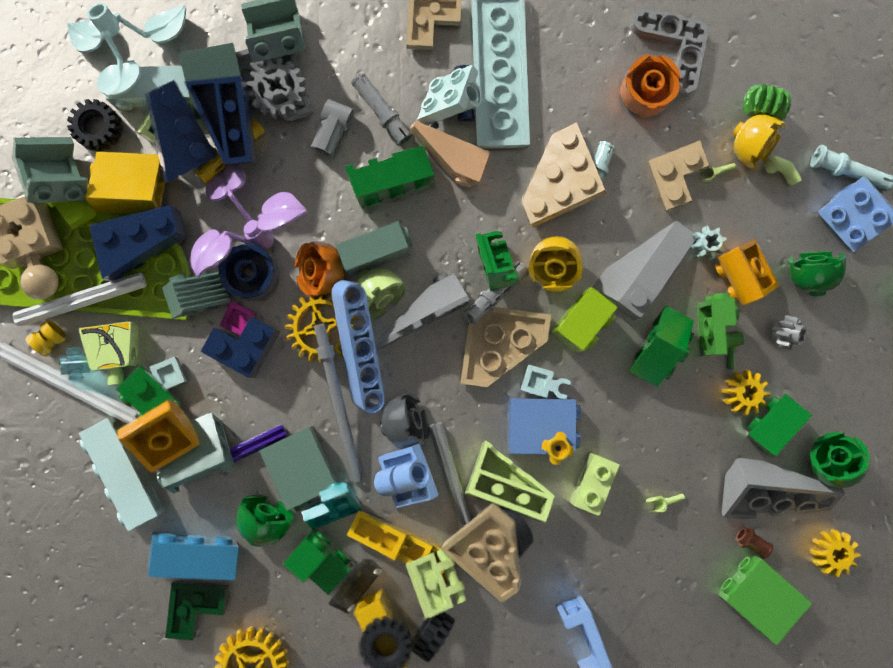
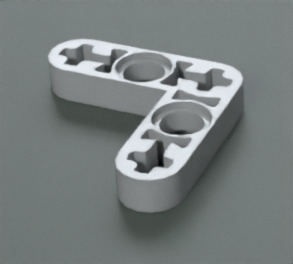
M651 9L638 10L631 21V29L636 35L679 45L676 66L680 72V82L686 72L690 73L686 81L689 86L684 89L682 88L683 84L680 83L677 96H689L697 88L708 38L707 25L703 21ZM642 18L646 19V28L641 27L642 23L640 20ZM656 20H659L660 22L658 23L657 28H656V31H655L654 28H655L656 25H654V24H655ZM666 22L673 23L676 27V32L667 34L663 30V24ZM683 26H685V28L683 29L684 34L680 36L679 34L681 33ZM692 29H697V34L699 35L697 39L693 38ZM684 53H693L696 57V63L693 65L687 64L683 59Z

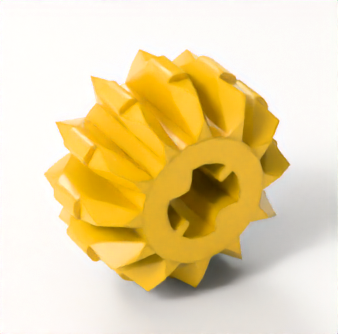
M744 370L742 374L734 372L733 379L725 380L729 389H722L721 392L728 394L729 397L724 400V403L732 404V412L737 413L740 411L741 415L748 416L750 412L758 414L759 406H767L763 397H769L771 394L764 391L763 388L767 387L769 383L767 381L760 382L761 374L754 373L752 375L750 370ZM745 388H748L749 392L746 393V397H743V393L746 392Z
M830 529L829 534L825 531L820 532L821 540L812 539L813 543L816 544V548L809 550L811 554L816 555L812 560L813 564L820 566V572L824 574L830 573L833 577H840L841 573L850 575L849 567H858L856 562H853L854 558L861 556L859 552L854 551L858 546L857 542L850 540L851 536L848 533H840L836 529Z

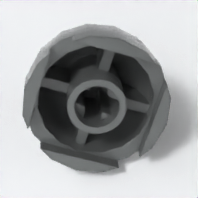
M409 392L393 398L383 410L380 430L396 447L407 448L419 443L420 446L426 445L424 439L429 438L427 414L425 410L420 412L417 403L421 401L414 393Z

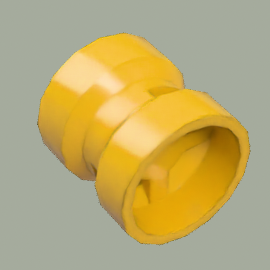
M46 319L40 325V329L37 332H32L26 338V341L34 351L41 356L47 357L53 351V347L56 344H61L67 339V335L56 323Z

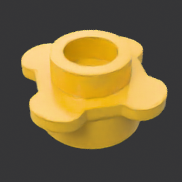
M557 432L555 437L550 440H544L541 445L542 449L547 451L550 456L549 460L554 465L560 464L561 460L574 454V447L570 446L566 441V434L563 432ZM556 446H560L559 451H556Z

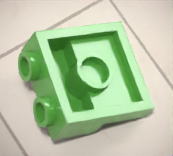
M718 293L705 297L704 302L697 303L700 356L727 354V349L730 347V335L726 332V327L736 326V321L739 319V307L735 304V297L730 298V293Z

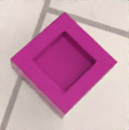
M230 301L219 326L241 335L250 317L255 318L257 313Z

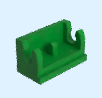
M494 231L482 235L481 233L475 234L479 257L490 291L519 284V278L516 274L506 240L491 242L494 239L502 238V232Z

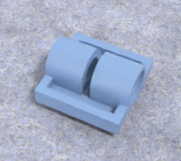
M865 176L854 184L852 183L845 187L818 211L821 217L853 252L893 224L892 205Z
M420 443L378 457L382 470L375 476V489L383 497L392 496L396 508L431 500L439 496Z

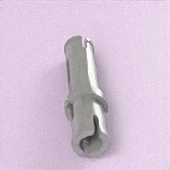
M360 73L361 79L356 76L351 82L352 86L356 88L380 119V125L383 128H387L397 144H404L402 140L404 139L407 142L412 137V134L399 119L398 112L390 108L366 77V74Z
M520 261L514 264L520 282L529 275L527 266L522 262L520 263ZM516 285L492 291L490 289L482 291L478 295V299L463 311L464 318L469 323L475 325L486 313L493 311L497 307V303Z

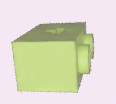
M589 452L569 502L578 508L600 516L620 465Z

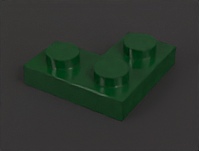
M174 580L171 583L165 638L193 641L196 637L198 613L223 616L226 612L228 585Z

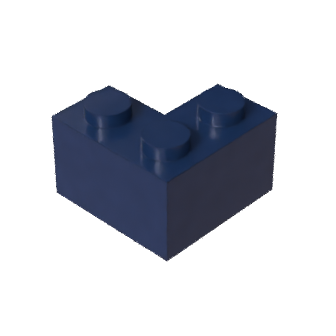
M250 317L239 339L221 329L213 328L200 352L248 378H255L281 331L259 319Z

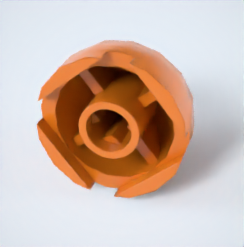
M315 241L301 245L295 259V268L299 267L300 276H296V280L301 291L306 295L316 296L331 293L333 286L343 280L345 275V268L337 248L329 243Z

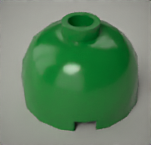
M814 251L800 253L799 257L801 259L793 261V256L788 259V273L792 283L798 289L809 292L810 296L826 295V291H830L840 285L845 276L846 256L843 253H839L838 258L832 257V251Z
M833 432L819 437L814 442L810 452V463L815 476L826 485L835 488L852 487L860 483L868 472L870 454L867 446L859 438L854 436L853 439L845 436L843 432Z
M263 495L245 496L239 504L236 516L238 532L250 545L255 547L267 546L280 541L289 530L293 518L292 511H287L282 502L277 501V506L265 502L268 497Z

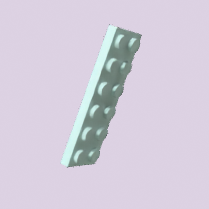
M471 0L473 63L479 72L475 82L479 85L482 92V103L480 106L475 107L476 146L482 149L529 147L525 1Z

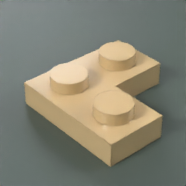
M409 0L407 49L433 50L434 25L460 26L462 0Z
M701 141L649 160L666 211L692 202L684 176L709 167Z

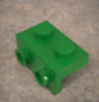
M142 365L116 388L120 393V400L128 407L133 406L140 412L139 417L168 400H173L178 406L181 404Z

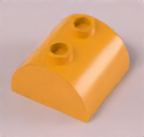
M756 239L717 257L719 262L715 265L720 277L724 278L727 276L731 284L728 287L730 298L735 297V301L739 300L741 305L756 301L780 286Z
M173 400L166 401L125 425L117 433L118 440L150 473L155 472L200 445L190 420Z

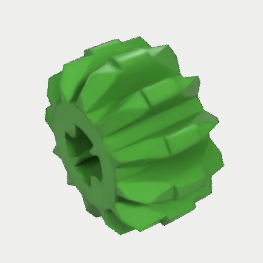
M753 85L745 94L743 101L744 113L751 117L770 115L779 120L786 119L787 113H789L791 108V94L788 91H784L783 88L774 87V85Z

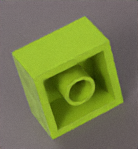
M589 287L581 293L550 334L574 353L589 351L599 339L596 336L599 330L607 329L616 318L613 312L617 309V306L593 287Z

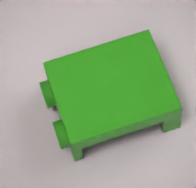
M752 554L741 561L738 566L739 570L733 577L723 582L718 595L777 646L812 603L764 560Z

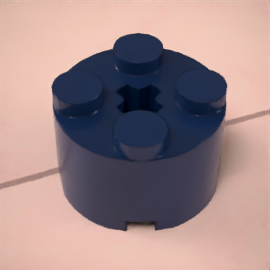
M250 243L232 247L228 256L218 266L223 287L230 294L248 301H260L270 295L276 288L279 280V267L274 258L261 247ZM249 269L254 273L252 276H248L245 274V271Z

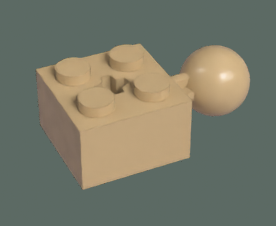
M25 196L0 205V266L16 269L24 265L25 271L20 278L23 292L36 300L51 297L57 291L59 285L58 277L50 267L42 265L40 259L64 249L47 203H27Z

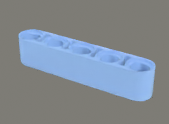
M341 280L333 286L332 300L351 400L356 407L371 414L377 413L383 408L385 398L366 292L360 284ZM351 288V297L346 300V292ZM356 315V323L351 327V319ZM361 342V348L356 353V346ZM366 368L365 375L360 378L362 370ZM370 394L369 401L365 403L366 397Z

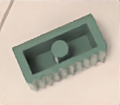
M209 269L200 277L195 275V273L194 277L186 278L185 274L169 278L170 282L162 287L172 319L218 309L230 302L229 293L221 283L219 272L210 273Z

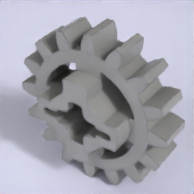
M278 58L276 64L267 59V66L265 67L260 63L257 64L260 71L258 73L251 71L250 74L254 81L247 82L249 89L252 90L248 92V96L251 100H254L252 103L256 109L261 108V113L264 116L271 112L273 119H277L278 113H282L284 118H287V111L289 110L296 114L295 105H304L300 96L307 95L306 89L303 88L307 83L304 77H300L302 75L299 68L294 69L291 61L284 65L281 58ZM291 78L294 80L295 84L294 91L291 89V87H289V85L291 84ZM280 86H281V87L283 88V90H282V89H281V90L275 89V90L273 91V89H272L271 87H273V88H274V87H275V88H280ZM261 87H263L265 90L263 94L264 99H262L260 94Z

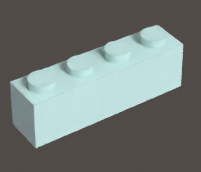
M182 66L140 67V78L130 91L116 97L106 96V100L118 110L129 111L132 110V107H142L148 110L145 93L175 80L189 106H192L188 89L184 83L185 78Z
M111 417L78 434L81 438L80 445L83 451L90 455L94 463L92 468L95 475L102 479L106 487V497L110 502L114 503L118 511V521L123 527H126L127 531H130L166 511L142 464L118 440V430L123 427L120 420Z

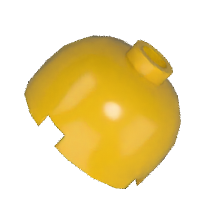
M756 115L749 118L745 123L740 122L732 134L735 137L733 144L734 153L738 160L752 170L759 169L760 167L756 164L760 159L765 163L782 137L777 134L779 128L785 129V122L770 115Z
M554 236L546 238L538 243L533 250L529 260L528 271L531 279L534 282L537 280L543 285L542 288L556 292L568 290L582 277L583 256L578 246L565 237Z

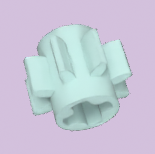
M705 226L702 228V234L696 232L692 235L696 241L691 248L697 250L698 258L707 255L708 259L712 260L716 256L715 252L720 254L725 251L721 246L727 238L721 236L719 233L720 228L710 231V228ZM707 238L710 239L709 245L712 246V247H710V248L707 247V244H708V241L706 240Z

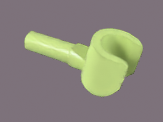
M732 163L717 168L709 165L708 168L700 170V172L708 170L712 174L711 178L703 179V182L710 183L715 176L735 170L736 164Z
M679 494L669 498L662 496L648 498L646 502L655 503L654 511H649V513L665 512L667 506L685 500L684 494Z

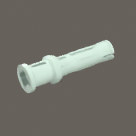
M823 144L818 146L811 158L810 166L812 168L820 167L831 171L833 176L845 175L855 180L865 176L874 187L885 192L889 191L893 186V183L889 182L893 181V175L852 161L846 153L838 154L830 151Z

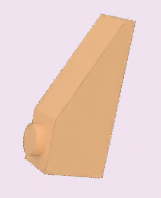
M418 121L412 124L409 132L421 145H424L425 150L450 177L455 178L457 184L470 187V185L474 186L480 182L490 154L489 151Z

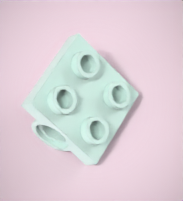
M473 64L463 69L458 68L442 78L437 77L430 83L429 91L421 105L422 109L418 116L420 123L429 125L481 105L482 92L479 85L475 82L479 72Z

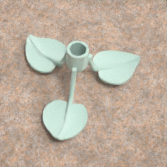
M96 3L87 11L88 20L67 22L68 35L72 45L81 53L95 51L102 44V40H107L117 59L118 65H111L105 68L99 74L97 86L102 94L108 97H116L130 91L137 84L141 75L140 67L136 61L131 60L123 63V59L111 38L119 32V22L144 38L151 37L154 43H166L181 33L185 23L186 7L184 5L178 6L153 16L145 23V31L122 18L119 13L113 15L105 3Z

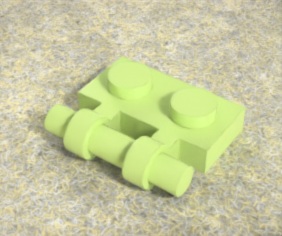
M442 550L436 551L440 559L439 563H437L434 554L431 553L405 564L425 618H430L454 607L450 598L452 594L456 604L467 600L463 591L465 589L463 581H459L454 568L456 563ZM444 570L449 586L446 587L440 571Z

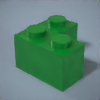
M665 305L652 322L648 338L635 353L629 372L656 387L664 379L669 380L675 371V365L678 362L683 363L689 355L690 349L687 347L694 336V333L691 332L694 321Z
M312 530L284 561L283 565L303 583L309 578L329 595L351 571L353 564L350 561L352 559L344 550L339 549L337 551L330 544L331 539L324 532Z

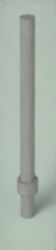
M319 324L314 326L319 345L316 348L318 357L323 361L352 481L359 482L363 480L334 364L333 356H335L333 344L329 343L325 324Z

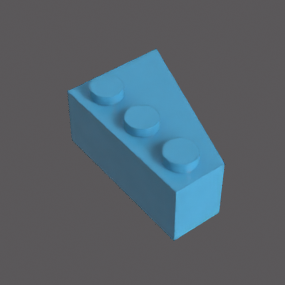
M152 532L148 560V577L235 580L239 546L236 541H232L233 538L218 536L216 539H211L201 535L184 536Z

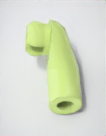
M772 156L770 160L764 163V168L768 174H773L776 171L781 172L790 187L802 181L790 160L779 156Z

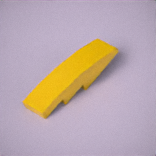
M358 510L347 533V536L393 560L398 559L405 564L431 553L434 554L437 563L440 562L436 552L441 550L440 546L361 510ZM444 570L440 571L443 580L447 583L448 580L446 578Z

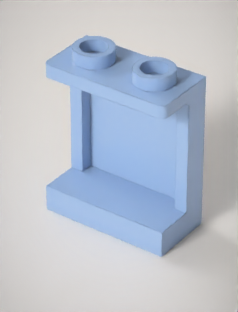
M581 595L557 604L558 613L566 629L581 625L589 646L591 656L577 661L579 668H612L590 609Z

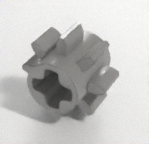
M789 315L785 316L784 321L777 320L772 329V338L777 340L776 345H780V348L793 350L794 344L801 346L807 334V328L802 325V321L798 317Z

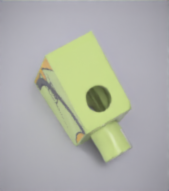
M130 321L79 328L91 371L106 370L108 385L121 384L124 381L123 368L135 367L138 364L140 323Z

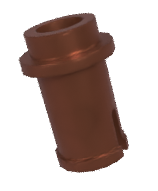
M743 527L736 535V541L740 547L749 548L763 559L771 555L774 547L773 544L756 535L754 529Z

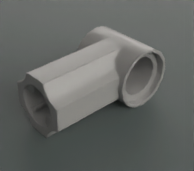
M328 99L321 113V124L311 145L312 149L323 155L333 157L343 132L348 130L352 122L354 109Z

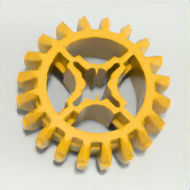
M332 292L327 300L326 295H320L319 299H316L315 295H309L310 302H307L303 297L299 298L303 306L299 308L296 305H292L291 307L297 312L296 316L287 315V318L294 322L293 325H285V329L293 330L294 333L289 334L286 338L287 340H297L292 344L291 348L296 350L302 347L298 354L300 357L303 358L309 352V362H314L318 353L317 349L312 348L306 343L304 337L316 336L314 326L318 325L321 319L323 323L330 324L326 331L329 343L331 344V334L333 330L338 328L336 319H326L320 309V306L334 308ZM312 310V323L301 330L305 315ZM356 315L353 316L351 321L356 320ZM339 339L338 342L335 345H333L334 352H336L338 356L343 358L341 342ZM318 357L319 363L323 364L322 359H319Z
M252 626L247 629L246 633L243 629H239L236 632V636L232 634L228 636L227 643H222L219 647L221 653L215 656V660L219 663L214 668H233V653L237 656L236 661L239 664V668H246L248 663H255L259 659L260 661L256 668H266L264 662L268 657L271 659L273 668H285L289 665L290 660L283 658L288 652L287 649H279L282 639L274 642L272 640L274 632H270L268 636H265L264 627L260 628L257 634H255ZM245 646H256L262 650L256 652Z

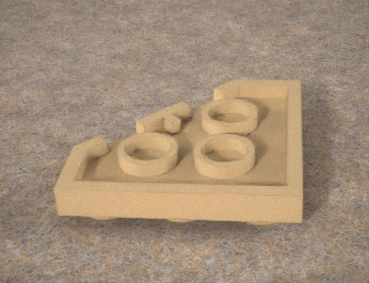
M577 123L552 134L523 197L522 203L532 227L538 226L607 194Z
M496 307L493 311L486 313L475 325L468 323L460 384L488 387L548 341L551 315Z
M493 503L446 540L441 550L496 599L503 603L519 592L522 582L515 522Z

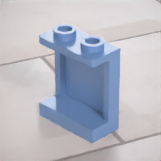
M509 398L508 452L510 454H548L547 451L542 449V442L552 439L557 432H563L566 434V441L570 446L574 447L573 455H576V448H580L581 444L580 432H576V421H580L581 418L580 405H576L575 399ZM560 446L555 447L556 451L560 450Z

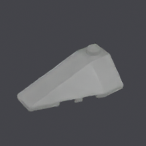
M676 220L607 267L593 288L632 320L641 318L695 241V238L692 236L694 233Z
M444 273L434 278V284L429 286L375 341L376 352L467 306L469 298L455 274L448 276L447 273Z
M737 458L725 474L722 515L726 518L755 519L758 513L771 512L773 517L781 516L782 512L794 509L798 513L832 510L845 495V492L841 488L830 487L821 481L762 460Z

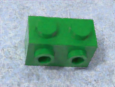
M784 394L781 399L775 396L765 407L769 412L764 418L761 419L757 416L747 427L751 431L747 437L772 458L783 449L812 417L811 413L787 394Z

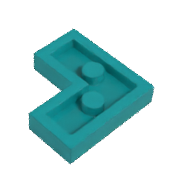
M344 482L331 484L326 490L319 492L322 502L311 505L302 514L304 522L314 530L363 509L358 497L349 485Z

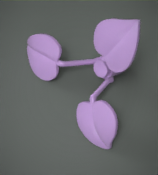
M227 165L208 182L205 192L212 201H220L227 195L248 221L244 226L245 237L228 231L220 234L215 229L203 234L195 242L191 251V266L195 275L200 277L205 271L216 266L228 256L232 248L231 238L245 244L257 245L263 250L269 249L275 239L271 231L277 230L306 214V208L292 194L281 192L273 195L263 204L262 214L258 215L259 221L253 220L233 194V191L238 190L244 185L245 172L239 165Z

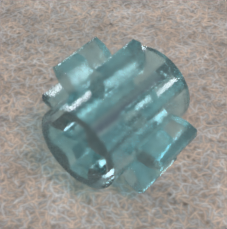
M81 347L67 348L66 354L59 355L60 375H68L69 381L81 380L84 378L83 373H90L86 354L81 353Z

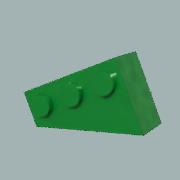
M424 145L393 153L391 158L378 162L377 158L368 160L369 166L354 169L353 164L345 166L361 208H375L382 204V200L390 197L392 200L400 199L407 195V191L415 188L417 191L427 189L435 181V175Z

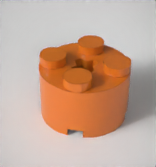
M644 55L638 58L631 65L621 84L620 95L625 106L641 118H648L663 112L679 92V69L672 60L662 55Z

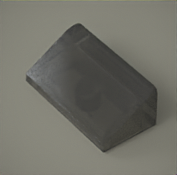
M363 559L328 602L329 605L349 614L381 574L382 569L374 560Z

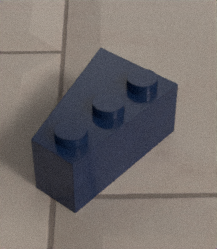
M171 205L89 225L101 277L110 282L120 279L121 276L134 268L137 269L143 265V262L154 255H159L186 238L181 212Z

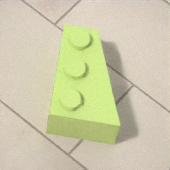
M488 441L482 443L465 494L490 504L494 503L498 507L508 508L519 515L535 521L546 522L555 495L529 474L522 471L513 461L501 454Z

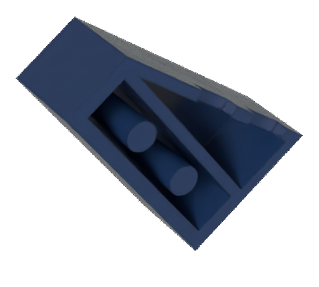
M241 76L184 81L197 105L196 108L209 130L208 132L225 165L257 163L246 79Z
M175 80L145 93L163 181L169 182L217 157Z

